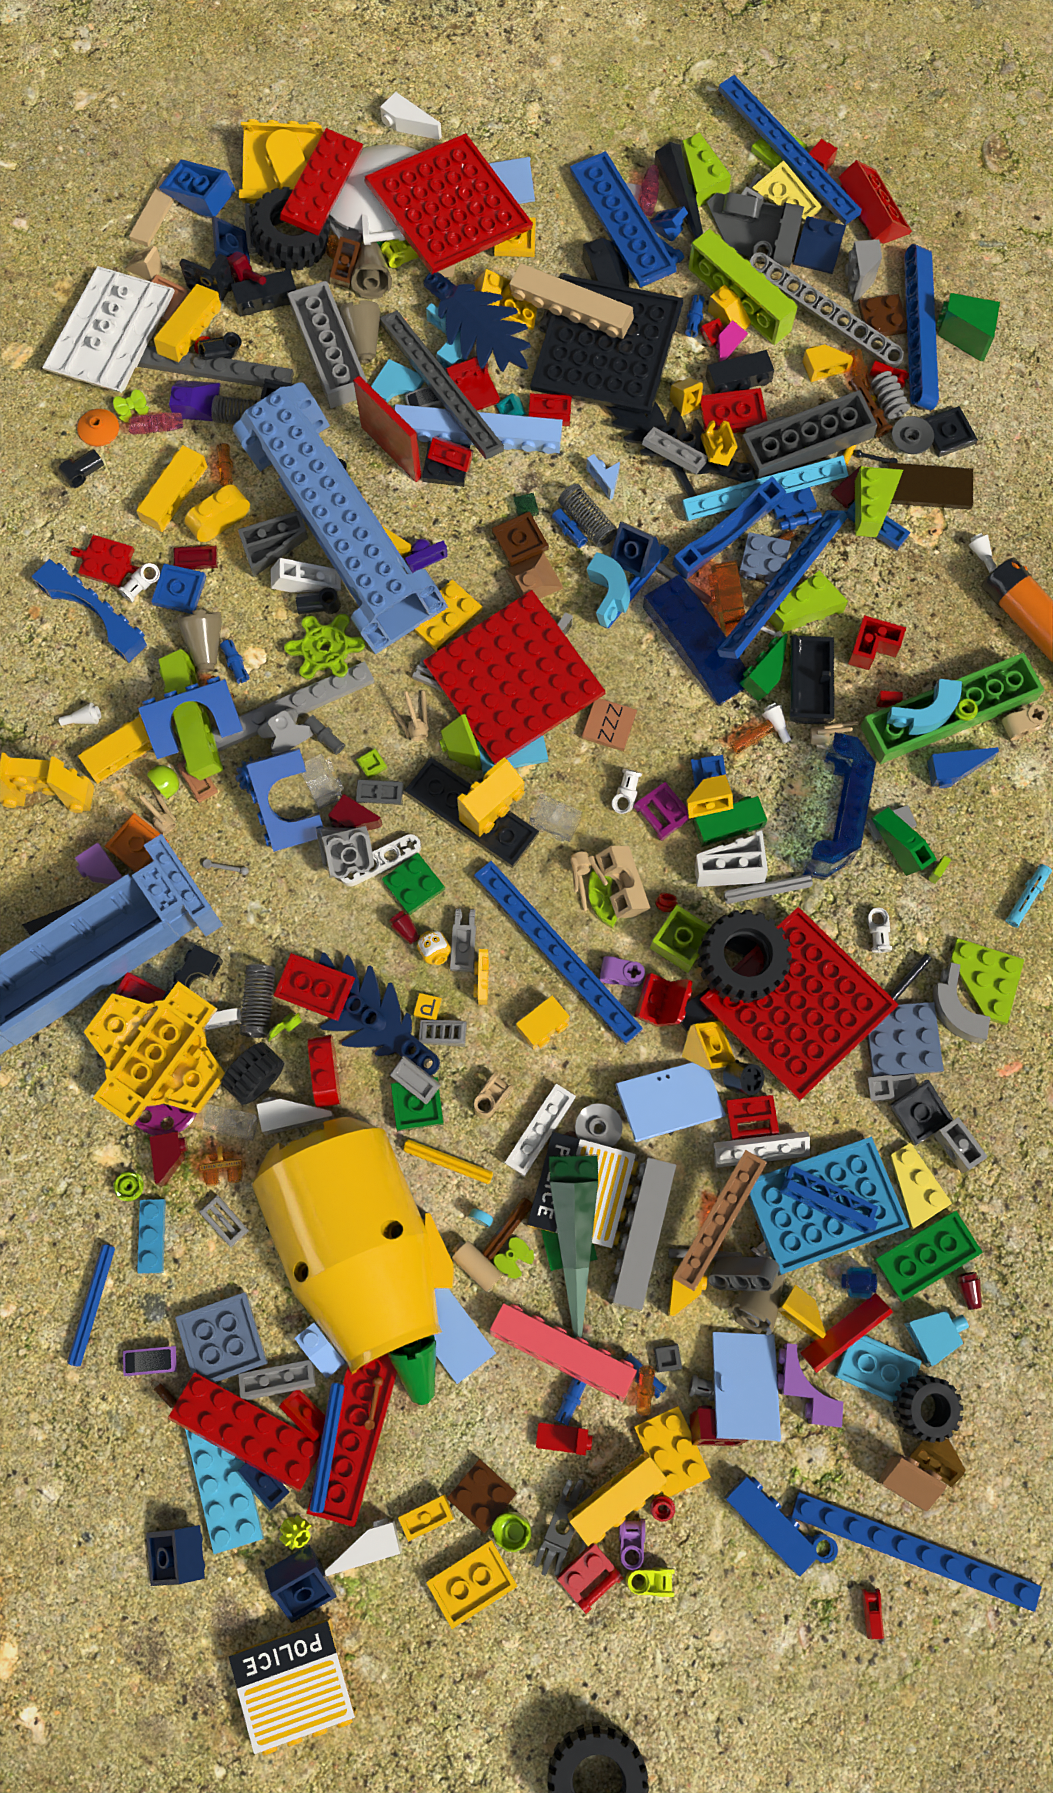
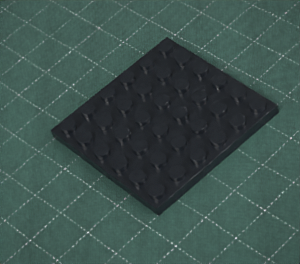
M563 275L562 280L633 307L634 319L624 338L621 339L610 337L601 330H593L581 322L575 323L566 316L552 313L530 384L531 390L554 395H566L572 397V399L651 415L683 306V298Z

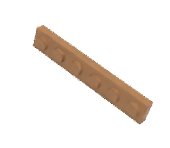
M745 1150L673 1279L695 1291L765 1168L766 1161Z

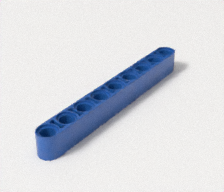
M911 244L904 255L910 402L912 405L931 411L939 401L933 260L930 250L916 244Z

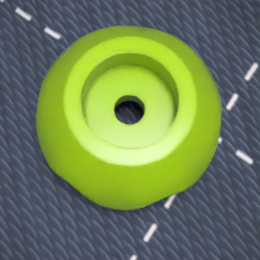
M126 1171L121 1173L114 1181L113 1188L117 1198L120 1200L134 1201L142 1194L144 1183L138 1173Z

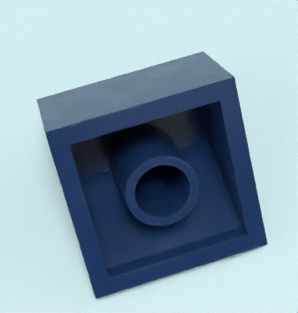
M807 216L793 265L833 274L846 225Z
M200 1525L146 1533L150 1586L179 1585L205 1579V1561L202 1550L203 1536Z
M310 1545L264 1570L270 1594L291 1623L337 1597L328 1576L325 1575L320 1559Z

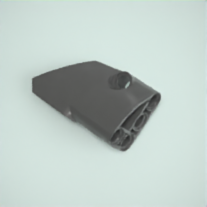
M730 192L726 194L716 193L707 201L724 241L733 247L737 253L751 258L760 247H765L768 250V257L781 266L790 268L804 206L784 202V206L763 202L762 199Z

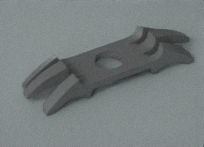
M579 1478L568 1497V1501L565 1499L572 1480L568 1479L565 1483L545 1537L539 1546L533 1564L536 1567L539 1566L546 1547L549 1548L547 1549L541 1572L544 1576H546L556 1552H558L554 1575L559 1577L563 1560L575 1531L569 1522L567 1514L577 1507L576 1501L584 1481L583 1479ZM588 1488L585 1491L578 1505L591 1496L592 1489ZM560 1519H566L569 1522L570 1528L565 1534H559L555 1529L556 1522Z

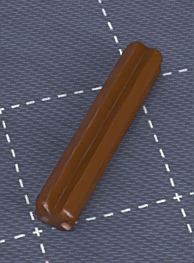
M527 1198L521 1199L482 1250V1254L488 1260L494 1258L532 1208L533 1203Z

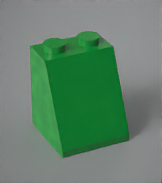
M950 293L948 301H943L941 314H938L936 326L939 327L938 336L975 359L984 362L995 337L1000 302Z

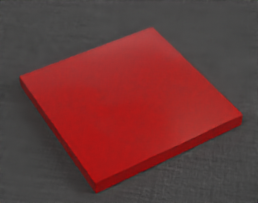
M357 376L353 382L361 428L417 482L421 479V468L416 431L361 376Z

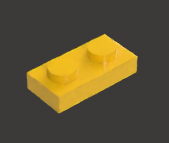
M445 1494L398 1517L408 1542L455 1518Z

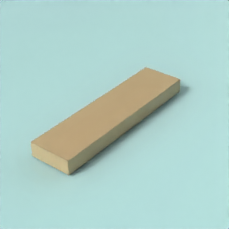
M163 173L129 235L130 241L147 247L151 244L175 200L159 189L160 185L167 178V174Z

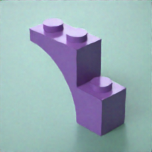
M783 1344V1348L779 1349L778 1362L782 1364V1374L777 1376L780 1395L810 1398L809 1403L805 1404V1418H808V1424L842 1427L843 1401L831 1399L816 1390L801 1370L797 1355V1344Z

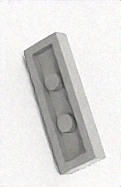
M655 427L643 439V446L696 475L707 462L708 457L705 454Z
M311 1360L238 1374L240 1398L245 1401L316 1386L314 1366Z

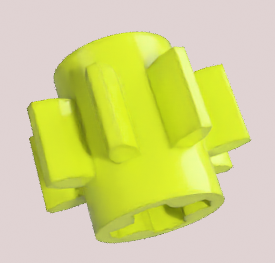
M298 1514L296 1517H289L281 1524L280 1531L283 1535L279 1540L291 1550L295 1547L301 1548L309 1541L310 1532L308 1529L311 1527V1524Z

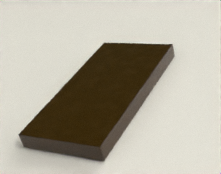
M903 463L888 464V469L903 470L891 504L972 509L973 468Z

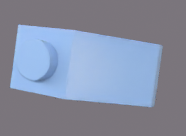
M315 1322L294 1338L326 1379L346 1364V1361Z

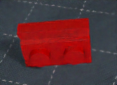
M530 393L529 417L562 420V426L570 427L572 397Z

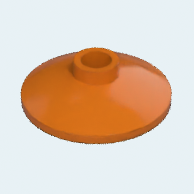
M93 409L80 418L77 431L84 443L95 447L105 446L117 437L119 422L112 412L106 409Z

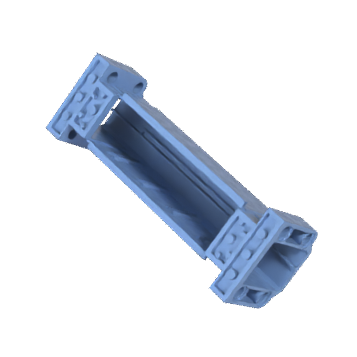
M300 382L292 386L280 387L245 410L241 419L233 426V433L259 471H262L271 464L275 467L281 477L278 480L297 510H300L302 518L360 607L354 611L351 619L374 653L377 654L419 627L423 622L448 608L427 570L420 569L414 573L411 572L331 447H326L319 433L330 425L307 386Z
M162 834L144 845L154 860L152 863L134 873L132 877L129 874L125 875L0 955V1054L13 1046H17L126 975L127 972L137 968L178 941L181 936L198 926L206 937L223 926Z

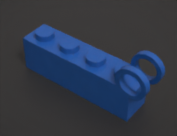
M743 1476L723 1497L799 1577L816 1559L822 1563H830L837 1557L838 1546L834 1539L825 1534H816L813 1537L807 1534L804 1537L797 1530L800 1525L790 1515L785 1517L779 1511L782 1506L771 1495L767 1498L761 1492L764 1487L753 1476L750 1479L747 1476ZM822 1540H827L830 1545V1550L825 1556H819L816 1551L817 1544Z

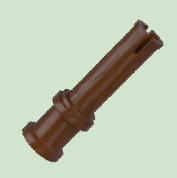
M854 377L848 384L853 392L861 391L877 423L876 438L888 434L893 427L891 424H888L883 416L884 411L876 406L861 377Z

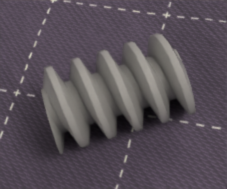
M890 371L877 375L870 385L874 390L878 403H880L881 409L884 411V416L888 419H894L909 411L910 404L906 403L907 398L903 396L904 391L900 389V383H896L898 380L897 376H891L892 373Z

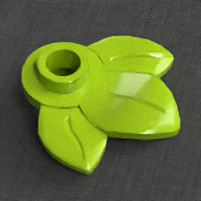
M293 1012L288 1014L281 1020V1023H278L269 1031L268 1042L283 1029H286L289 1033L303 1021L299 1017L301 1014L299 1012L297 1014Z

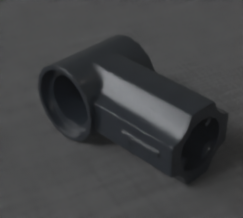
M228 332L224 337L199 341L197 344L198 353L203 360L221 357L232 359L236 356L242 341L238 334Z
M92 449L76 460L69 459L60 464L58 471L71 488H78L86 481L88 475L103 467L104 463L99 454Z
M331 587L323 588L320 592L296 595L298 614L316 612L335 614L341 608L338 594ZM328 599H334L330 603H325Z

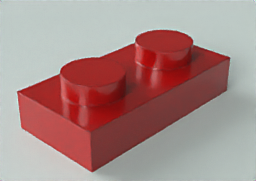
M434 436L427 458L467 472L470 468L474 450Z
M295 1390L280 1404L279 1408L313 1443L323 1434L325 1415L301 1390Z

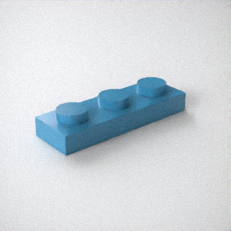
M164 1199L140 1200L138 1274L164 1273L166 1200Z

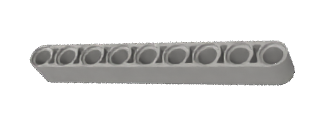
M755 253L751 257L750 263L753 267L759 260L765 262L762 268L755 269L763 273L767 280L773 285L778 286L784 295L791 298L800 307L883 364L893 368H897L902 364L903 350L900 346L764 253ZM774 272L782 274L778 280H772L771 275ZM792 283H796L799 286L794 292L787 290L788 286ZM807 295L815 296V300L812 303H806L804 298ZM825 306L832 308L831 313L828 315L821 313V309ZM840 318H847L849 320L846 326H839L837 324ZM863 329L866 334L862 338H857L854 335L855 331ZM874 341H881L883 346L875 350L871 347V344ZM896 352L900 357L897 361H890L888 355Z

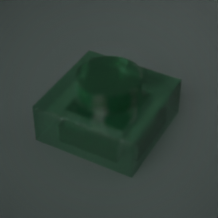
M534 493L513 497L517 517L529 511L532 516L539 515Z

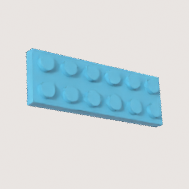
M185 1429L213 1554L264 1539L254 1493L237 1474V1471L246 1463Z

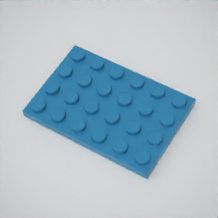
M872 1137L792 1164L807 1173L878 1206L874 1217L878 1224L875 1231L865 1234L780 1193L779 1191L789 1166L759 1176L748 1196L771 1259L779 1264L778 1276L909 1228ZM793 1173L791 1180L805 1186L802 1178ZM819 1185L811 1187L813 1191L826 1196L823 1187ZM840 1195L833 1197L834 1201L848 1207L844 1197ZM862 1206L854 1208L855 1211L868 1217L869 1209Z

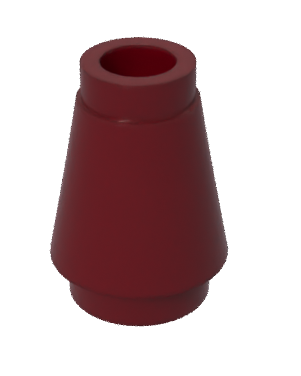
M402 910L389 920V923L392 925L391 928L409 945H412L420 938L409 913L406 914Z
M966 1272L957 1275L958 1281L956 1284L968 1310L981 1308L980 1277H977L976 1272Z

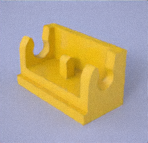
M711 421L705 433L701 435L708 460L712 463L728 466L738 447L730 424L727 421H723L718 430H713L715 421Z

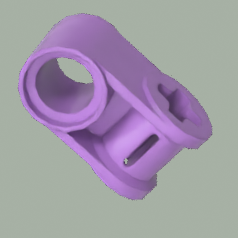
M606 956L603 957L599 980L607 984L638 987L644 981V967L638 962ZM633 971H637L636 978H631Z
M641 1518L640 1521L625 1520L619 1526V1557L622 1565L630 1570L638 1569L643 1563L645 1518ZM626 1529H638V1531H626ZM631 1549L636 1550L638 1553V1560L632 1565L627 1564L624 1558L625 1553Z

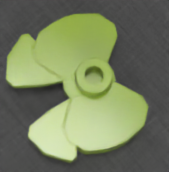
M133 390L131 396L126 399L116 396L113 400L114 409L120 416L119 419L124 423L132 422L130 410L135 409L141 418L148 415L149 407L147 406L144 394L140 390Z
M514 1237L509 1240V1249L506 1253L497 1254L494 1257V1263L499 1271L508 1274V1278L516 1279L522 1276V1272L515 1262L519 1258L527 1264H532L534 1252L532 1249L529 1250L528 1245L522 1239Z

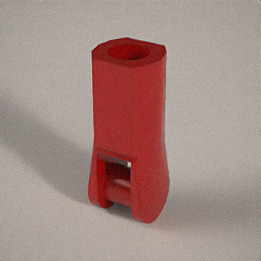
M877 361L874 362L869 375L876 377L883 372L890 371L892 373L891 376H897L898 380L896 383H900L901 388L905 387V380L909 378L907 371L893 368Z
M875 1588V1591L862 1589L867 1639H884L880 1589ZM868 1602H876V1609L869 1610Z

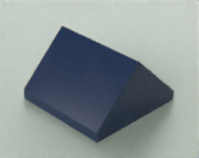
M213 216L212 229L216 258L219 254L228 258L235 252H241L247 256L250 263L246 231Z
M623 521L620 522L610 557L617 561L623 570L640 578H645L662 557L657 537Z

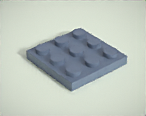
M934 1002L898 1005L867 1036L872 1077L941 1073L944 1071Z
M247 1292L175 1317L191 1375L195 1372L216 1383L268 1364Z

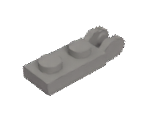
M456 909L455 924H453L450 971L473 972L476 938L475 909H470L469 925H461L462 912L461 909Z

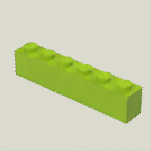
M179 649L158 659L160 664L159 673L166 686L164 687L165 694L175 690L177 694L186 692L185 687L196 683L199 685L192 659L184 650ZM187 701L178 705L173 711L172 716L176 723L174 725L175 731L180 737V750L185 756V768L188 774L201 781L223 771L206 706L197 701Z

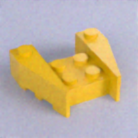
M1 753L0 803L4 807L16 808V806H24L26 794H33L35 791L50 796L57 795L71 812L82 813L83 811L91 810L94 785L86 776H77L75 769L69 768L67 770L64 768V762L55 756H51L50 760L11 758L6 753Z

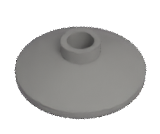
M600 1103L585 1107L579 1113L575 1123L578 1139L611 1148L619 1141L623 1129L622 1120L616 1110ZM597 1124L603 1127V1131L600 1133L594 1130V1126Z

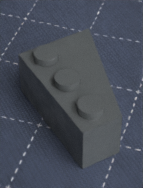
M300 510L238 529L253 577L308 539Z

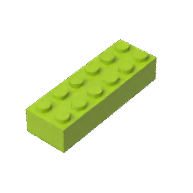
M710 228L692 242L688 269L714 293L725 284L739 296L751 321V326L775 346L792 331L798 306L791 298L784 295L778 286L773 285L767 280L763 273L758 272L748 260L741 257L733 247L724 242L721 236L715 234Z

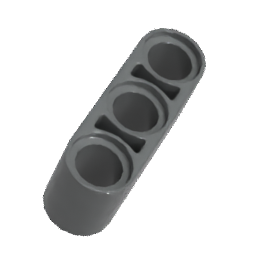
M719 1257L710 1272L708 1282L718 1290L769 1291L774 1284L780 1267L775 1260L767 1257Z

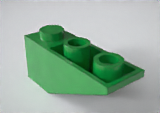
M786 633L780 638L774 637L767 645L769 647L767 652L762 651L755 658L757 663L754 666L750 665L743 672L745 677L739 684L757 701L768 695L780 681L788 639Z
M889 807L871 818L906 876L923 870L937 860L926 840Z

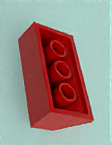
M855 160L838 177L842 183L841 188L862 209L858 218L863 225L867 226L869 230L867 233L872 240L879 239L881 243L885 244L909 235L912 232L876 169Z

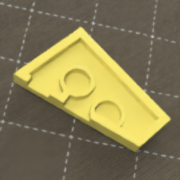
M782 161L752 187L753 191L759 193L773 204L784 206V202L804 206L801 219L803 222H805L807 216L813 217L822 208L785 161Z
M911 1142L889 1156L897 1184H899L902 1201L909 1217L911 1230L952 1204Z

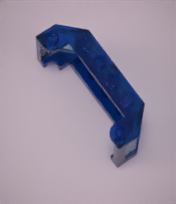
M836 732L826 750L824 762L828 763L831 761L834 764L833 775L844 777L832 841L820 840L814 845L812 854L808 862L805 863L803 875L809 874L812 878L826 880L838 870L850 865L861 848L876 766L875 760L858 737Z

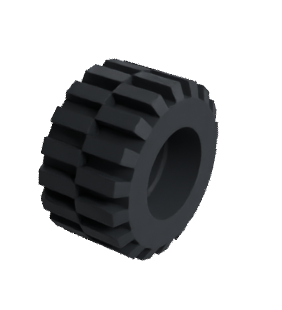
M264 1042L257 1043L244 1051L230 1065L223 1076L221 1085L238 1102L246 1105L259 1098L271 1087L280 1076L285 1063Z
M928 1375L911 1376L907 1378L908 1383L902 1382L899 1385L902 1388L901 1391L896 1390L895 1396H898L897 1401L893 1400V1406L896 1407V1411H893L894 1417L899 1418L897 1421L899 1427L904 1428L903 1431L906 1434L928 1442L945 1441L944 1437L951 1438L953 1436L952 1431H958L960 1427L957 1425L958 1421L962 1422L963 1416H960V1411H964L963 1405L959 1404V1401L962 1399L960 1394L955 1393L957 1389L953 1385H949V1382L944 1379ZM931 1394L935 1402V1412L932 1418L925 1422L921 1416V1404Z

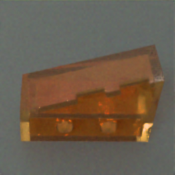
M736 560L711 565L712 574L708 575L709 585L714 587V590H710L712 603H717V605L713 606L714 618H719L723 642L745 615Z

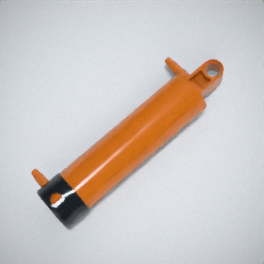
M1015 557L1009 558L986 577L981 587L1053 663V600L1032 578L1026 566H1022Z

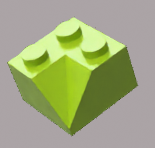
M676 905L653 939L650 949L689 973L700 956L698 948L702 943L701 939L711 926Z

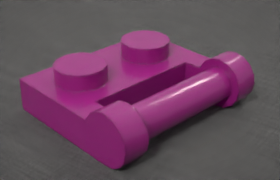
M666 782L640 799L633 806L637 812H641L658 833L657 837L660 841L665 840L671 833L692 819L688 817L687 807ZM652 803L668 822L669 825L667 827H663L647 807L648 804Z

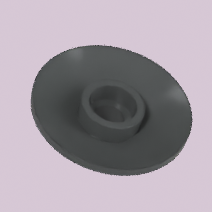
M907 416L897 421L894 425L892 440L895 446L902 452L920 454L928 450L932 445L934 432L926 420L916 416Z

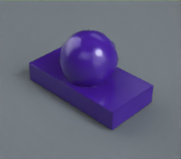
M417 539L412 544V555L405 558V563L411 572L414 573L448 556L447 546L444 540L431 545L427 539Z

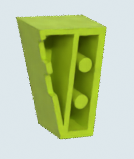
M699 132L683 140L682 154L689 184L694 185L698 207L706 204L716 193L726 194L729 192L731 175L702 134Z
M860 467L855 480V536L877 537L903 470Z
M819 570L789 592L768 620L778 631L785 633L805 626L809 622L820 621L836 613L837 615L844 613L848 600Z

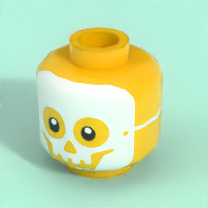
M430 930L423 933L417 943V949L427 964L441 965L447 960L451 952V947L445 936L438 931Z

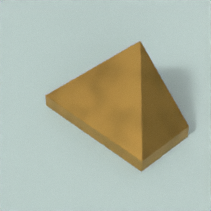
M945 1439L943 1442L935 1441V1443L922 1440L909 1455V1457L919 1462L922 1468L930 1469L942 1477L941 1481L951 1488L966 1471L949 1439Z

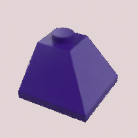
M178 380L172 386L169 402L174 419L213 421L212 402L213 398L220 393V383Z

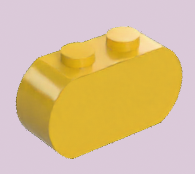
M280 129L268 137L265 146L268 154L265 157L269 167L273 166L276 174L273 177L277 186L294 189L307 165V160L295 133L290 130Z
M226 485L191 508L185 517V525L198 541L208 542L243 519L249 511L250 503L235 485Z

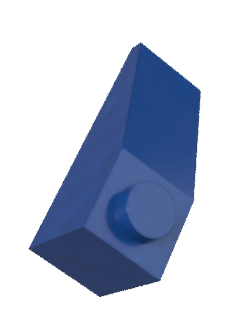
M999 748L932 754L927 761L931 786H939V788L953 786L991 761L999 752Z

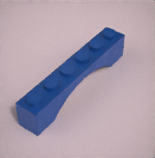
M773 476L770 477L720 524L676 554L672 565L686 580L779 505L785 497V489Z
M49 559L31 576L37 587L52 599L73 601L95 612L105 624L108 641L112 649L130 663L147 646L143 638L145 636L144 633L136 626L132 628L129 625V621L122 614H115L113 607L108 602H101L97 599L98 595L91 588L85 589L78 577L75 575L71 577L67 574L68 570L61 563L55 564Z

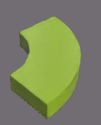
M593 869L588 883L589 901L597 917L613 929L618 919L610 900L613 878L604 876L608 882L607 885H604Z

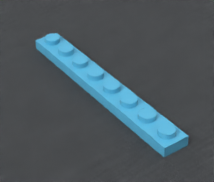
M844 456L682 500L686 520L688 522L738 508L759 486L772 476L785 489L786 494L847 478L849 475Z

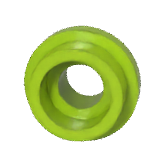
M971 699L960 700L955 708L956 716L963 721L974 719L978 712L976 703ZM962 709H968L969 713H965Z

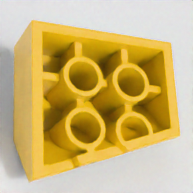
M505 757L486 772L482 783L476 781L471 785L467 796L462 793L457 797L459 820L478 837L483 833H489L495 825L494 821L498 817H504L509 811V806L512 802H518L525 793V782Z

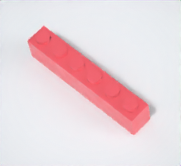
M503 1303L490 1328L491 1336L624 1402L637 1372L633 1368V1364L624 1359L618 1361L612 1358L611 1353L602 1348L596 1350L588 1346L589 1343L580 1337L574 1339L566 1335L567 1332L558 1326L552 1328L544 1324L545 1321L539 1316L532 1315L530 1317L522 1313L523 1309L517 1305L510 1304L508 1306Z

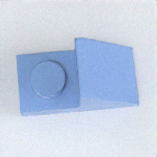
M595 454L587 458L586 469L608 499L611 500L616 489L620 462L606 469L604 462L601 459L598 460Z

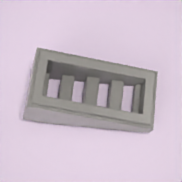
M421 1020L419 1041L430 1045L465 1047L467 1021ZM427 1026H431V1038H426ZM436 1027H441L440 1038H435ZM445 1028H450L449 1039L444 1038ZM454 1028H459L458 1039H454Z

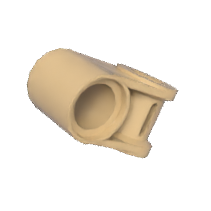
M1034 705L1007 715L1001 722L1010 740L1014 741L1041 729L1043 723L1048 718V712L1045 707Z
M496 1072L490 1077L474 1101V1112L481 1119L490 1118L514 1089L512 1084L508 1085L501 1080ZM486 1101L491 1105V1108L488 1111H481L478 1108L479 1103Z

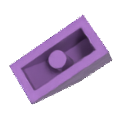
M96 843L75 857L79 863L76 868L83 878L88 876L92 882L110 885L122 878V875L99 843Z

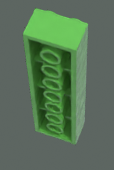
M1023 652L955 680L962 681L959 701L971 699L977 705V715L970 721L959 719L954 709L949 719L942 726L925 734L909 735V726L895 727L893 724H887V715L892 707L924 709L932 705L934 689L865 716L860 727L879 764L1037 701L1045 689L1025 653ZM962 709L965 713H969L968 709Z

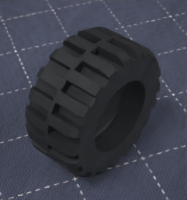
M283 187L282 190H279V188L271 190V193L266 192L263 194L262 198L256 201L255 207L252 210V245L256 248L260 257L263 256V260L269 264L270 262L273 263V266L280 269V267H283L285 270L296 269V271L303 270L305 266L309 268L314 265V262H319L327 250L330 230L329 216L319 236L308 231L296 236L281 233L274 226L287 223L280 220V215L293 189Z
M746 909L742 913L738 910L732 911L729 915H723L713 923L701 939L702 943L698 948L700 958L697 960L698 967H702L703 970L700 974L703 980L707 979L709 981L707 986L711 990L714 988L718 990V996L723 999L727 996L730 997L731 1002L735 1003L739 1000H743V1003H751L753 1000L763 999L784 981V976L789 972L790 965L788 962L792 960V953L787 950L791 946L789 939L784 940L783 935L785 931L783 928L777 929L774 926L776 921L772 918L766 920L764 913L758 911L755 915L752 914V910ZM745 937L759 946L764 957V967L759 974L753 977L742 976L728 966L724 957V947L731 938Z
M591 1722V1726L584 1727V1724L577 1726L576 1731L572 1733L569 1731L563 1736L564 1740L561 1743H557L554 1748V1754L550 1757L547 1774L548 1793H575L573 1787L575 1768L583 1759L592 1755H604L617 1763L622 1773L620 1793H648L649 1791L648 1773L638 1746L633 1740L631 1741L628 1738V1734L622 1730H616L613 1725L606 1724V1726H601L599 1722Z

